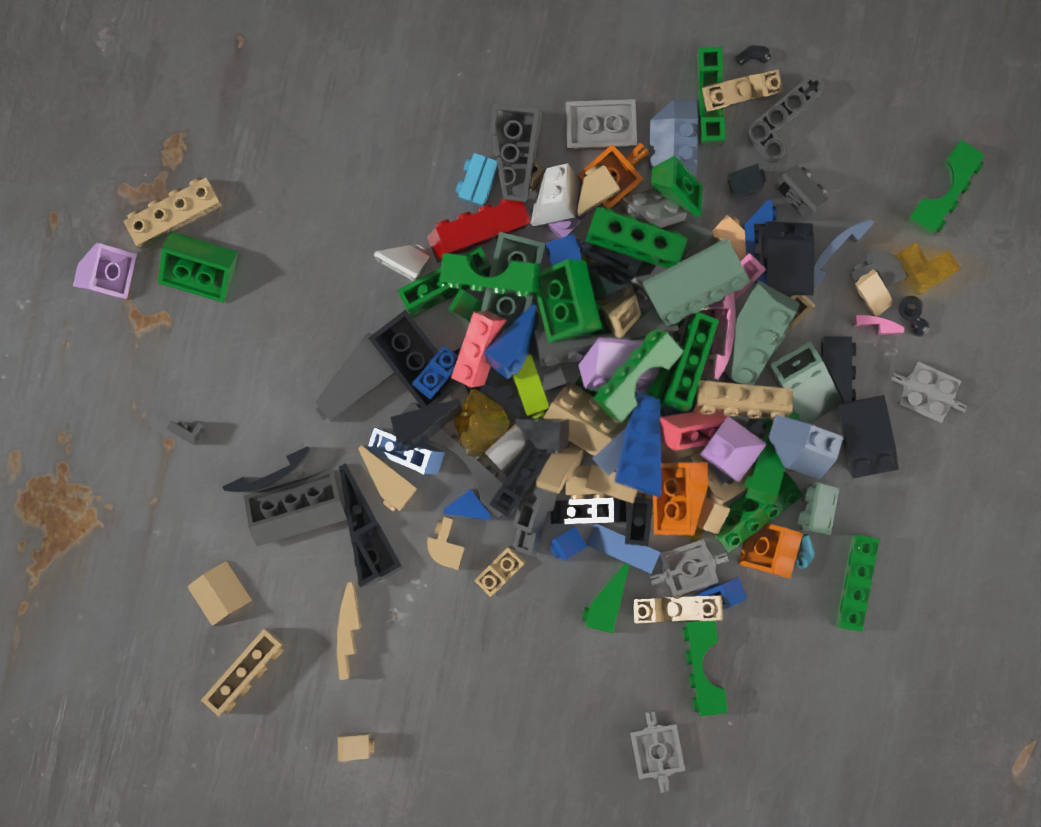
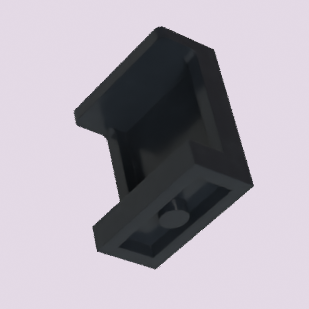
M614 226L609 227V229L614 233L620 232L619 229ZM633 234V235H632V237H633L635 240H637V241H641V240H642V238H641L639 235H637V234ZM585 237L582 243L585 246L582 255L632 281L643 262L642 260L587 242Z

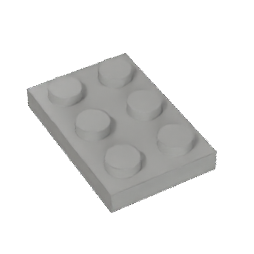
M636 99L570 101L565 103L567 149L608 148L612 144L616 148L637 146Z

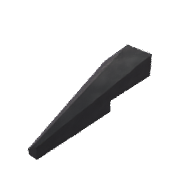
M345 463L339 466L358 585L362 588L384 580L404 567Z

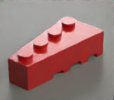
M502 199L500 204L494 207L492 204H487L480 207L477 213L471 214L468 211L458 215V219L450 222L449 219L438 222L436 224L437 227L429 234L427 239L436 262L439 263L442 262L443 253L453 252L454 254H462L470 249L473 244H475V247H479L492 241V237L496 236V239H498L499 232L512 234L522 230L531 224V220L523 202Z

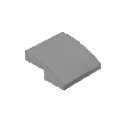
M515 424L485 453L508 478L528 449L531 441Z

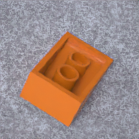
M707 462L661 463V495L659 497L653 496L654 535H694L708 487Z

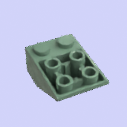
M811 341L767 366L780 388L793 389L792 410L794 413L799 414L798 420L800 422L809 424L837 408L839 403H843L821 357Z
M811 483L807 488L804 487L802 501L805 502L804 510L799 512L797 523L801 525L800 530L831 535L839 493L838 488L822 483Z

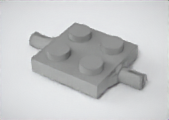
M654 188L624 197L620 205L628 212L622 216H632L639 222L645 224L652 223L659 226V228L684 221L687 215L683 208L665 198L660 191H656Z
M917 361L913 372L908 377L895 371L893 375L901 380L895 377L891 378V381L903 385V394L899 400V405L937 422H943L946 413L951 407L965 413L966 409L958 406V404L965 408L968 407V404L956 399V392L961 380Z
M703 539L660 553L663 572L650 576L652 586L666 581L671 588L674 599L719 585L716 565L729 562L726 552L712 556Z
M651 711L652 721L650 713L645 712L648 726L642 730L630 732L639 780L650 777L656 778L659 781L660 792H665L663 782L667 792L670 791L667 777L673 773L685 771L677 724L657 725L655 711Z

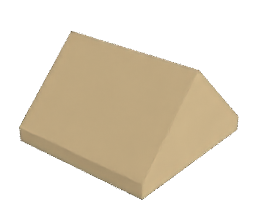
M227 561L206 572L187 586L212 626L252 601Z

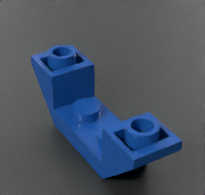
M767 200L743 226L745 230L746 256L750 253L759 262V253H755V244H759V232L754 230V227H765L766 221L773 222V220L777 219L776 206H772V200ZM764 272L756 279L755 284H757L758 280L765 284Z

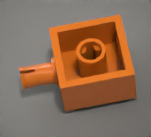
M639 143L626 156L622 155L612 144L577 175L582 186L584 178L587 176L586 172L596 165L599 168L605 165L611 176H615L614 180L620 190L601 203L600 206L602 208L614 209L622 201V198L627 197L643 183L644 178L635 170V166L650 154L646 148H643V144Z

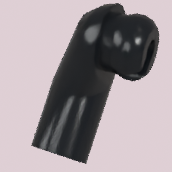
M751 45L739 53L735 59L740 66H743L752 58L766 63L771 59V54L766 46Z

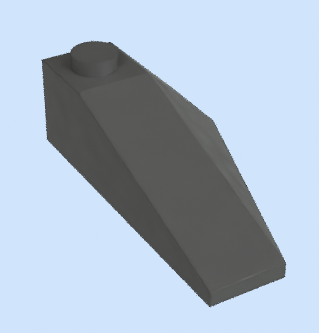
M493 104L490 130L493 137L504 200L528 202L543 113L540 109Z

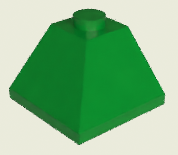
M674 155L652 168L651 184L656 191H660L668 200L699 217L702 208L703 185Z

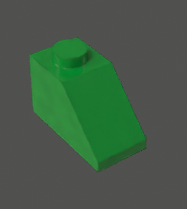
M459 289L449 307V311L452 315L470 324L473 313L481 311L483 302L466 291Z

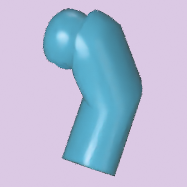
M804 534L801 538V549L795 560V566L798 569L807 568L815 556L809 534Z

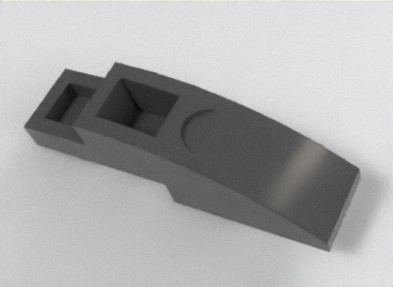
M538 477L521 500L513 523V527L518 529L513 550L529 556L537 555L547 511H553L557 496L556 492L537 487Z

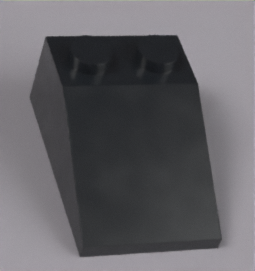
M766 221L762 236L763 261L766 268L764 271L765 284L784 295L813 296V223Z
M880 395L839 403L838 411L846 465L851 477L854 479L899 470L896 445L885 396Z

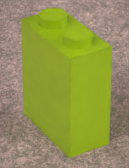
M530 354L527 355L520 371L512 376L527 417L542 418L546 415L549 404Z

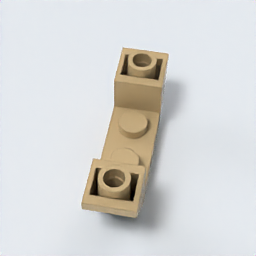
M779 69L744 76L702 88L707 111L783 92Z
M686 596L676 599L674 597L633 600L635 623L723 620L722 596Z

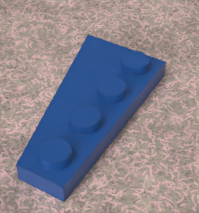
M637 392L635 394L637 405L630 412L614 482L659 497L661 495L660 399Z

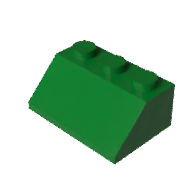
M170 232L161 250L157 283L224 303L235 271L238 251Z
M567 259L540 271L536 295L548 343L585 336L602 329L585 260Z

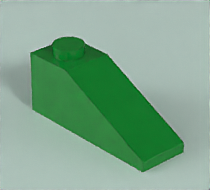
M624 563L593 599L590 607L584 608L582 621L586 622L585 627L609 633L614 632L630 564Z

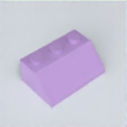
M598 338L579 364L585 389L599 390L601 386L607 384L614 376L616 369L623 366L629 359L630 354L635 349H638L644 341ZM659 366L651 367L641 374L636 382L635 392L647 393L658 375Z

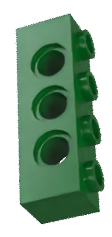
M597 207L585 241L669 269L680 263L687 238L683 237L679 232H668L660 229L655 224H645L637 221L632 216H622L609 208ZM614 226L618 228L620 232L614 233L609 229V227ZM637 234L642 238V240L637 241L632 237V235ZM654 242L662 243L665 248L656 247Z
M481 247L465 254L472 256L478 270L484 275L489 276L491 265ZM440 267L397 291L413 318L455 296L459 289L466 290L470 288V285L462 284L461 288L447 287V282H440Z
M700 312L689 317L680 344V348L684 352L674 363L661 402L662 405L680 412L691 408L719 320Z
M784 471L778 496L773 506L746 498L745 494L728 507L730 511L719 533H713V535L729 553L791 505L795 504L803 497V494L794 480Z
M857 534L852 535L836 627L863 632L880 539Z

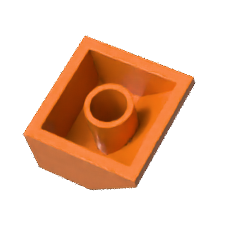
M767 523L744 541L738 564L791 579L803 533Z

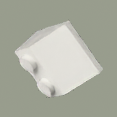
M568 163L547 168L536 189L531 220L532 226L575 218L580 179Z

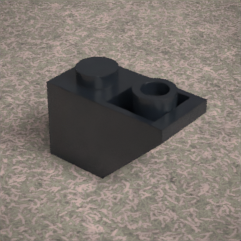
M754 164L728 174L727 181L732 200L760 193L764 183H766L764 169H759V165Z

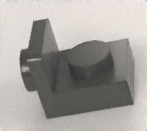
M180 420L177 424L171 421L167 430L194 445L196 441L200 442L206 432L203 428L206 424L198 421L191 433L189 425Z

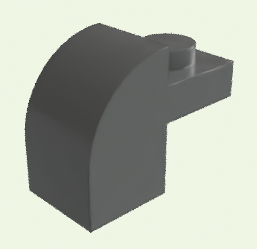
M884 251L870 253L867 256L870 264L868 265L867 261L854 266L855 271L850 274L853 282H857L861 276L868 274L874 269L886 288L908 278L900 261L894 255Z

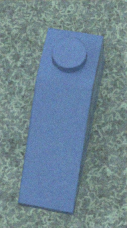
M374 427L367 448L372 452L423 474H438L445 454L444 451L425 443L411 451L399 450L394 433Z

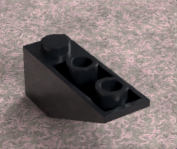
M824 336L821 338V359L843 403L855 401L856 390L852 389V380L856 379V366H852V356H856V342H852V337Z

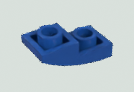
M444 345L412 385L431 399L453 373L458 356Z

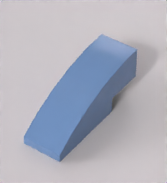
M596 523L586 542V545L650 574L661 553L646 546L626 545L625 536Z

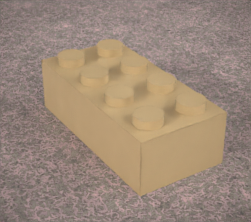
M568 382L552 402L544 418L569 419V441L595 456L627 427L629 418L626 417L622 422L611 418L593 399V396L583 391L581 387Z

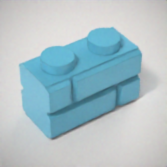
M473 153L472 158L468 157L463 171L467 173L464 180H459L456 193H459V200L482 207L487 205L499 169L496 160Z

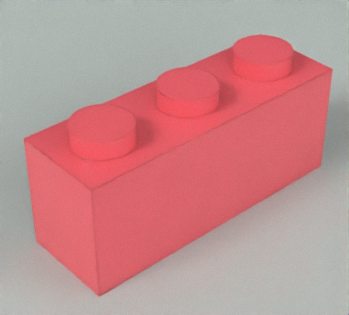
M489 311L473 313L451 378L469 387L485 384L491 366L487 363L484 351L503 333L506 319Z
M690 412L661 417L660 440L673 450L707 445L727 416Z

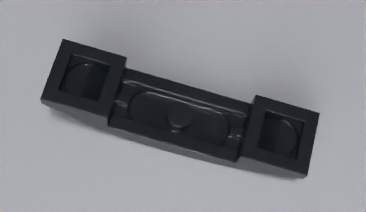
M531 442L489 505L509 518L544 468L551 454L546 453V449H537Z
M307 446L286 456L290 465L249 484L247 478L243 476L222 486L224 491L250 492L274 485L296 471L308 458L311 449Z

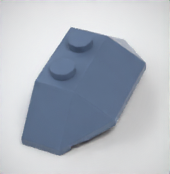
M673 99L650 120L649 168L651 170L656 165L675 155L696 177L698 140L697 100Z
M775 415L769 439L775 445L777 454L785 468L820 480L836 462L843 436L811 424Z

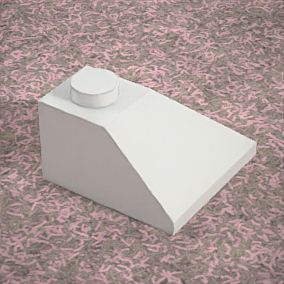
M407 245L376 251L374 254L378 262L412 281L421 278L431 260L430 256L427 255L429 251L419 245H416L415 248Z

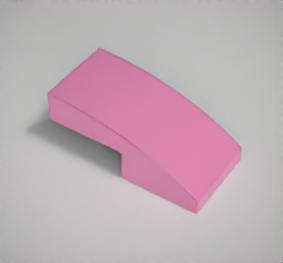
M856 315L853 317L854 327L877 326V335L904 333V327L884 318L867 315Z

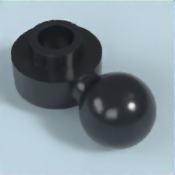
M916 296L904 297L898 309L900 316L905 320L912 321L911 331L915 336H925L930 327L929 323L920 317L923 311L922 301ZM913 304L915 309H910L907 305Z

